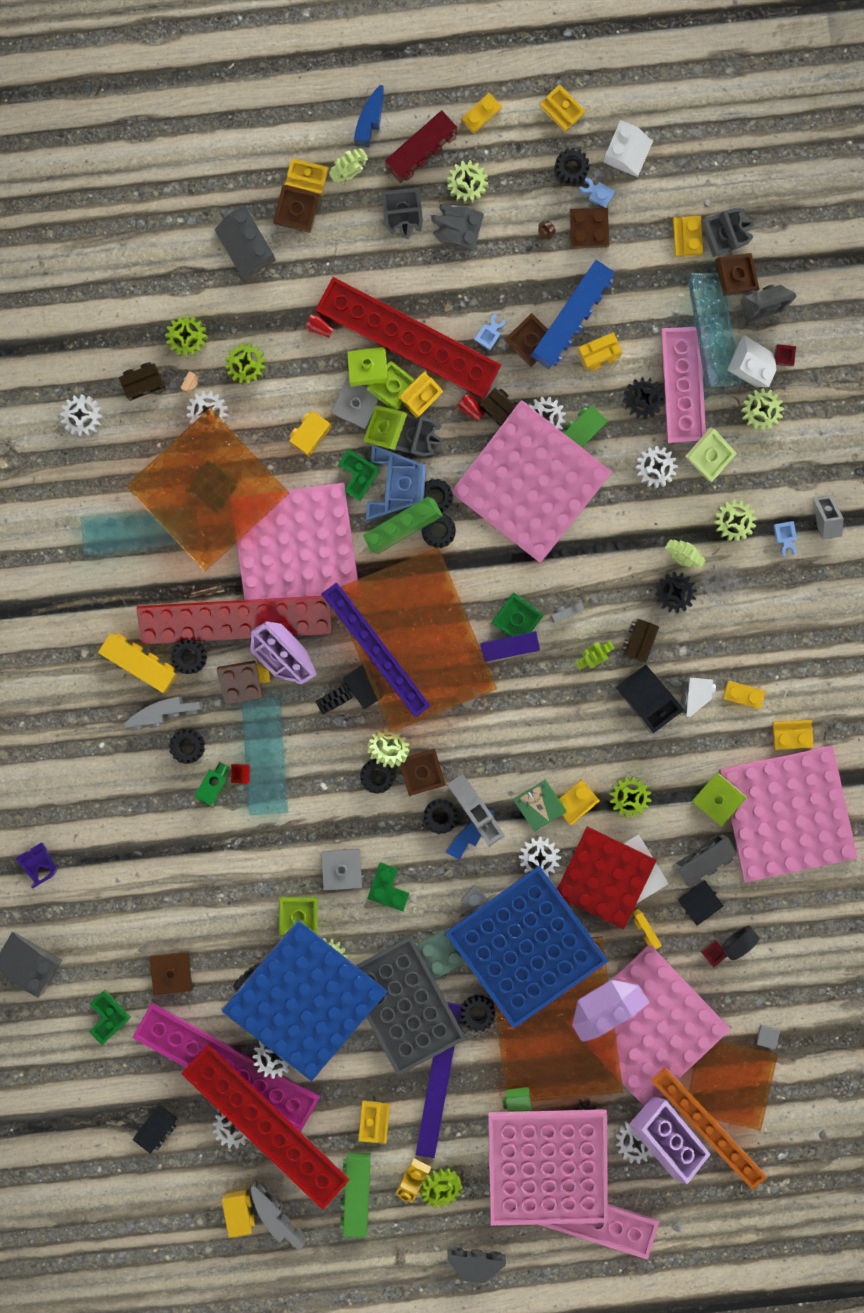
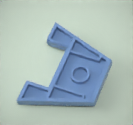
M372 445L371 463L374 465H388L385 502L368 501L366 521H372L406 510L423 500L426 474L425 465Z

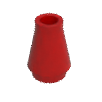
M314 314L310 315L305 325L309 332L327 338L331 336L334 330L319 315Z
M468 394L457 403L460 411L469 415L477 422L485 414L473 396Z

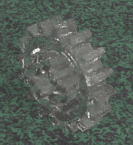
M722 563L720 568L717 564L713 565V569L708 567V574L702 573L705 579L699 581L700 584H704V587L700 589V591L706 592L703 597L709 596L710 603L716 600V605H720L721 601H723L724 605L728 604V599L734 601L733 595L738 596L740 593L737 589L742 588V585L738 584V581L742 580V578L736 577L738 571L732 572L733 566L725 568V563ZM723 572L727 573L731 578L724 576ZM712 574H714V579L712 583L709 584V579L712 576ZM724 582L725 585L718 587L717 583ZM730 585H733V588H732L731 592L729 593V592H728V589H729ZM711 590L717 592L718 596L714 595Z

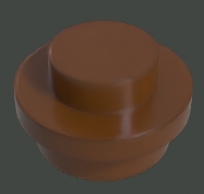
M548 220L542 221L538 225V232L542 238L549 240L556 232L554 225Z

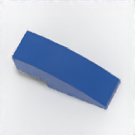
M379 85L372 93L360 114L354 135L355 146L370 148L372 129L380 130L384 97L383 85Z
M472 821L460 830L446 850L447 854L460 860L469 843L476 847L481 834Z

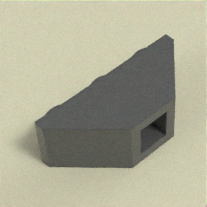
M453 1247L447 1251V1260L464 1281L485 1283L506 1266L505 1255L498 1251H492L491 1253H484L478 1249L464 1251L459 1247Z

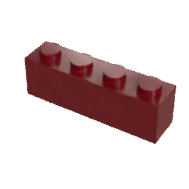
M441 110L385 160V167L400 183L404 180L408 181L412 178L416 169L423 168L432 155L436 156L440 153L444 144L447 142L451 143L456 138L457 126Z

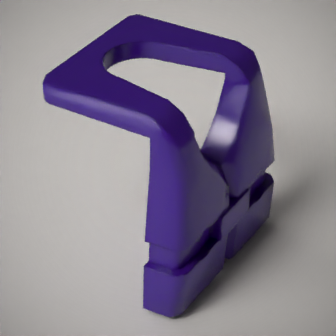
M42 842L16 858L20 866L24 867V871L33 880L32 888L50 879L57 872L51 855L46 851L47 848ZM39 867L51 870L45 878L39 880Z

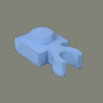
M585 178L584 183L588 184L589 188L580 186V193L590 194L589 201L601 208H606L615 191L600 182L595 186L591 179Z
M496 314L491 317V325L484 324L474 339L475 342L491 351L501 335L497 330L502 329L505 324V320H502L500 324L494 322L497 317Z
M794 521L773 525L776 543H782L783 545L781 555L786 556L787 548L791 549L792 555L796 554L797 549L792 544V541L797 540Z

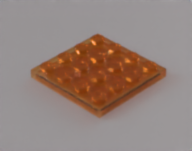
M719 1040L695 1063L689 1092L716 1121L761 1131L778 1055L773 1052Z

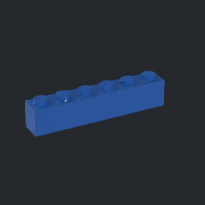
M597 259L594 261L531 354V358L547 369H550L552 365L557 366L562 358L560 353L563 349L567 351L573 342L570 340L572 335L575 334L577 336L583 326L580 324L582 320H588L593 312L591 307L594 303L598 305L604 296L601 294L603 289L608 290L613 283L612 276L615 273Z

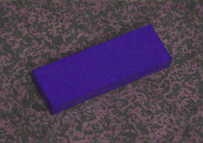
M537 631L480 643L484 662L541 650Z

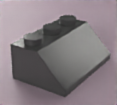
M245 205L228 214L214 229L242 279L276 261L274 254Z
M719 834L673 864V867L686 886L689 887L691 885L694 887L702 881L701 878L705 875L711 876L718 871L717 868L722 864L725 866L731 863L736 853L728 837Z

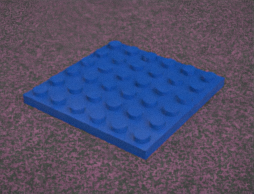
M540 865L445 932L513 1029L608 963L606 956Z
M297 920L222 1008V1012L312 1082L384 997L387 990L300 920Z

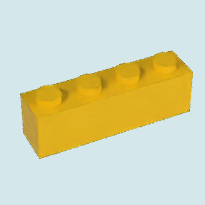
M118 632L116 635L110 633L98 653L162 693H167L178 676V673L175 672L176 668L167 662L165 665L158 661L159 657L151 652L149 654L142 651L143 647L134 642L131 645L126 642L127 638Z

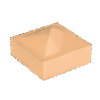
M188 372L181 386L183 392L190 395L197 386L198 377L196 374Z

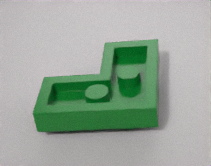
M347 449L338 464L339 467L354 475L344 492L361 502L381 469Z
M380 862L367 899L404 911L410 892L392 886L398 868Z
M106 990L90 1003L102 1019L89 1032L103 1045L131 1018Z

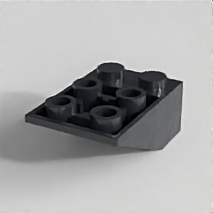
M646 664L615 687L652 734L684 711L671 692Z

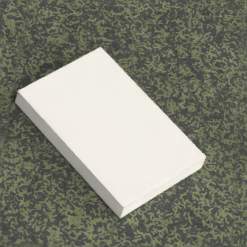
M639 834L624 842V844L652 857ZM657 863L637 903L669 884Z

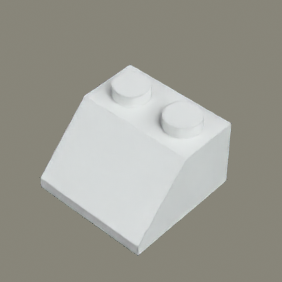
M620 120L603 163L638 177L653 141L638 127Z
M743 335L727 370L754 387L760 388L770 386L777 368L774 353Z
M684 678L681 703L684 711L681 712L680 716L691 717L712 699L716 692V684H713V680Z

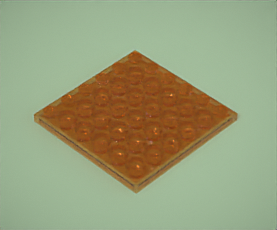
M211 407L126 485L130 492L205 572L290 494Z

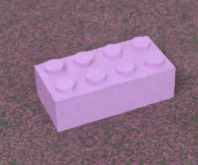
M652 1096L629 1124L631 1129L672 1178L688 1184L711 1155L665 1099Z

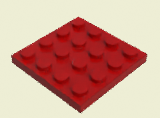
M587 826L557 890L566 902L624 930L657 859Z

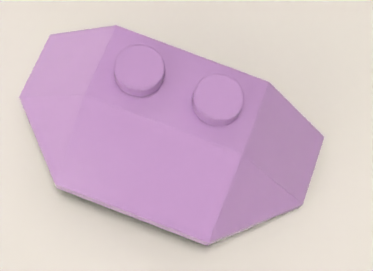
M265 622L251 632L250 652L275 677L303 684L316 676V671L306 649L282 624Z
M610 980L578 999L572 1026L582 1042L591 1040L633 1017L649 1001L639 985Z

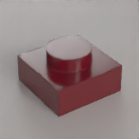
M777 344L775 347L776 365L793 367L795 364L796 346Z
M716 940L700 951L713 968L728 957Z

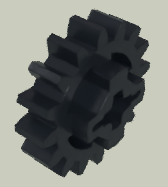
M641 377L640 382L634 379L633 385H627L629 391H624L623 394L627 397L623 398L622 401L627 403L625 410L631 409L630 416L635 413L636 419L643 415V419L646 420L648 415L651 418L655 416L654 411L656 413L661 411L658 406L664 405V402L660 400L664 399L665 395L660 394L663 388L656 387L658 385L657 381L652 384L651 378L646 382L644 377ZM635 390L636 397L631 400L632 392ZM641 396H643V397H646V396H647L648 399H647L646 402H645V400H642V401H641V400H640V397H641ZM654 397H656V403L653 407L651 401Z
M672 572V577L668 573L665 574L666 580L660 578L659 582L661 585L655 586L659 592L654 593V596H659L660 598L656 602L663 603L661 609L668 607V613L674 609L677 614L680 608L684 612L687 610L686 605L692 607L690 600H696V597L692 596L693 593L697 592L696 589H692L695 582L689 583L690 576L683 578L684 573L682 572L679 576H677L676 572ZM674 580H679L683 582L684 585H679ZM666 585L668 589L666 594L663 595V590ZM674 589H675V590L678 589L679 592H680V593L677 594V596H676V595H674V596L672 595V592L674 591ZM688 590V596H687V599L685 600V599H684V594H685V592ZM668 600L675 601V603H676L677 605H672V604L668 603L667 601H668Z

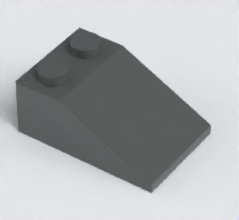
M774 284L764 287L763 291L756 293V290L745 293L740 302L748 323L783 312L797 296L796 293L782 285L774 287Z
M15 932L10 934L0 952V972L21 989L37 998L45 992L62 962V959Z

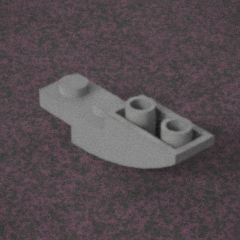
M182 697L159 701L133 715L124 723V727H130L131 731L140 730L142 725L148 724L150 728L161 727V723L166 722L165 714H167L168 718L179 716V712H186L187 715L198 714V710L203 709L202 702L183 704Z
M463 774L447 784L489 847L505 837L494 817Z
M255 1179L251 1186L252 1198L265 1227L279 1243L286 1238L297 1250H300L306 1240L304 1233L299 1228L293 1227L286 1215L280 1214L283 1209L282 1201L276 1195L272 1196L264 1183H259Z

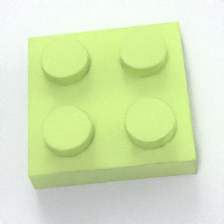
M710 427L685 457L708 481L713 482L737 453L714 428Z

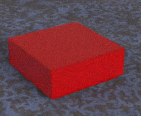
M231 764V783L249 784L250 764Z

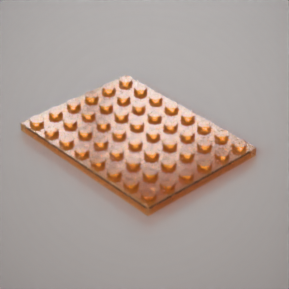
M439 548L341 586L345 594L430 704L429 708L414 718L349 632L390 733L497 689Z
M603 936L592 937L605 955ZM606 964L514 1029L494 1002L506 1090L529 1087L531 1102L623 1093L615 1028L597 1038L582 1042L572 1026L578 999L609 981Z

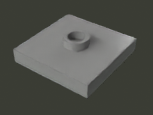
M346 378L331 414L366 430L379 399L366 390L367 387L362 385L351 387L349 379Z
M360 849L321 852L324 891L362 888Z

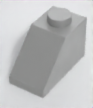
M833 496L813 498L817 527L823 540L842 537L844 518Z

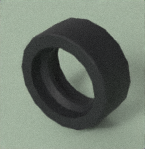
M745 926L724 942L722 950L730 960H737L748 953L758 943L760 937L751 926Z

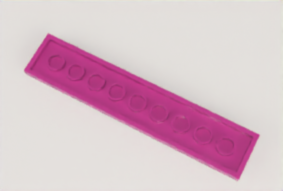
M153 1002L132 1037L185 1068L210 1044L300 1131H302L320 1098L318 1094L284 1075L279 1077L275 1074L274 1079H271V1074L264 1077V1071L257 1072L260 1068L259 1065H253L257 1060Z

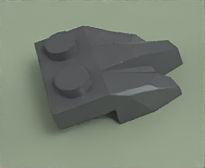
M419 187L381 191L385 226L390 233L393 234L397 228H400L402 237L409 239L411 227H415L416 231L421 232L423 216Z
M440 204V210L443 212V215H431V221L439 226V229L433 232L434 236L439 242L444 244L456 245L471 252L474 251L484 214L464 206Z
M744 208L729 209L721 214L701 220L713 257L743 247L753 238V235L748 233L747 229L754 226V220L742 218V215L745 214Z
M407 413L395 451L422 457L434 454L431 444L441 445L444 441L434 433L435 430H440L442 425L433 419L423 416L416 418L414 415Z

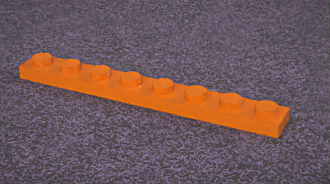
M666 1066L651 1078V1082L752 1190L767 1179L766 1174Z

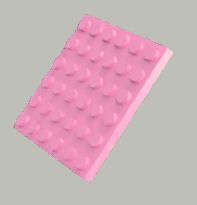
M521 400L453 488L452 493L541 563L608 479L612 471Z
M345 483L231 498L245 600L322 596L321 593L336 582L349 598L360 596L346 492H344Z
M833 745L719 769L720 774L747 797L730 817L744 882L858 858Z
M652 945L644 947L611 979L639 985L649 1003L633 1017L597 1038L584 1041L591 1051L643 1106L646 1105L652 1096L659 1098L662 1095V1092L651 1082V1078L666 1066L679 1079L731 1030ZM573 1015V1016L566 1022V1024H567V1025L575 1032V1034L578 1036V1034L576 1033L575 1029H574L573 1026H572L573 1019H574V1015Z
M606 1109L488 1112L491 1226L608 1223Z

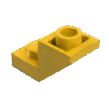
M413 1159L407 1167L395 1195L399 1196L403 1201L412 1203L419 1193L422 1185L421 1182L429 1174L431 1167Z

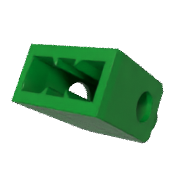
M219 762L215 771L209 769L194 797L214 808L228 780L225 778L229 767ZM214 779L219 781L216 786L211 785Z

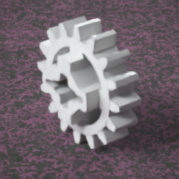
M202 391V396L200 397L198 394H195L196 400L190 399L189 401L192 403V406H187V409L191 411V413L186 414L188 418H192L189 421L190 424H196V430L202 428L203 433L207 429L213 433V428L215 427L220 430L219 424H226L223 418L229 417L228 414L224 413L229 410L227 406H223L226 403L225 400L219 401L221 396L216 394L214 397L212 391L208 395ZM205 400H212L214 402L206 403ZM199 405V410L195 413L196 407ZM207 408H208V410H210V413H211V414L208 415V416H207V414H205V413H206V412H205V409H207ZM220 411V415L216 419L217 412ZM209 421L211 424H203L200 422Z
M81 394L80 399H78L74 395V401L71 402L67 399L68 406L62 405L65 412L60 413V415L65 417V419L61 423L67 424L65 429L67 431L71 430V434L74 436L77 432L80 437H83L84 433L90 436L91 430L97 432L96 425H102L98 422L99 419H103V416L99 414L102 412V409L97 407L99 404L97 401L92 402L93 398L90 396L86 399ZM87 405L91 406L93 412L88 411ZM83 412L85 416H82L81 419L78 418L77 416L82 415ZM70 419L76 421L77 427L72 425Z
M543 397L540 398V402L536 399L533 400L534 406H529L541 416L550 415L548 421L554 425L553 418L556 415L558 416V422L554 426L562 431L563 428L560 424L566 423V420L562 419L566 416L565 412H561L563 405L558 407V400L553 403L551 402V397L547 401ZM544 406H549L552 409H546Z
M655 446L654 451L649 447L647 453L644 451L641 453L643 458L637 459V462L640 463V465L635 467V469L640 470L637 477L642 476L641 483L647 481V487H650L651 484H654L655 488H658L659 484L664 487L666 486V481L669 483L672 481L670 476H676L677 474L673 471L678 468V465L673 464L676 458L670 457L671 451L665 453V447L661 451L658 446ZM657 455H660V456L664 457L665 459H664V460H663V459H660V458H658ZM648 458L649 465L644 468V463ZM656 464L660 465L661 468L657 470L652 467ZM669 466V471L665 476L664 470ZM648 475L655 476L656 479H652Z
M538 836L537 841L531 837L530 844L525 841L524 843L527 847L520 848L523 855H519V858L524 860L520 865L526 866L524 872L527 873L534 869L527 861H533L536 867L539 865L535 856H538L540 850L541 854L545 856V858L541 859V868L548 877L549 871L555 873L553 867H559L556 860L561 859V856L556 855L560 851L559 848H553L555 842L549 844V838L546 837L542 841L541 836ZM536 845V849L532 853H528ZM544 845L547 846L552 853H546L544 851ZM547 862H551V864L544 869V865Z
M259 1041L260 1048H254L257 1055L252 1056L253 1059H257V1062L253 1065H259L260 1067L257 1072L264 1071V1077L271 1074V1079L275 1078V1074L282 1077V1071L288 1073L287 1066L291 1065L277 1054L276 1057L280 1060L271 1062V1057L267 1054H273L274 1052L264 1049L266 1046ZM261 1056L265 1058V1067L261 1062ZM276 1064L283 1065L278 1070H272Z
M217 1113L215 1116L217 1120H214L212 1124L217 1126L212 1131L213 1133H218L215 1139H221L222 1146L228 1143L229 1149L232 1144H235L237 1149L240 1142L242 1145H246V1139L248 1138L237 1127L232 1129V1123L228 1119H224L225 1116L222 1113ZM238 1134H242L241 1137L235 1138Z
M626 1121L625 1128L619 1127L621 1134H615L616 1138L619 1139L615 1141V1145L619 1147L617 1149L618 1153H623L622 1158L624 1160L629 1157L630 1163L636 1159L637 1163L640 1164V1159L642 1158L647 1162L646 1156L653 1157L654 1155L647 1147L644 1150L645 1144ZM628 1133L627 1140L624 1141V1138H625L626 1134ZM632 1136H634L635 1139L638 1140V1144L640 1147H638L637 1144L634 1143V1139Z

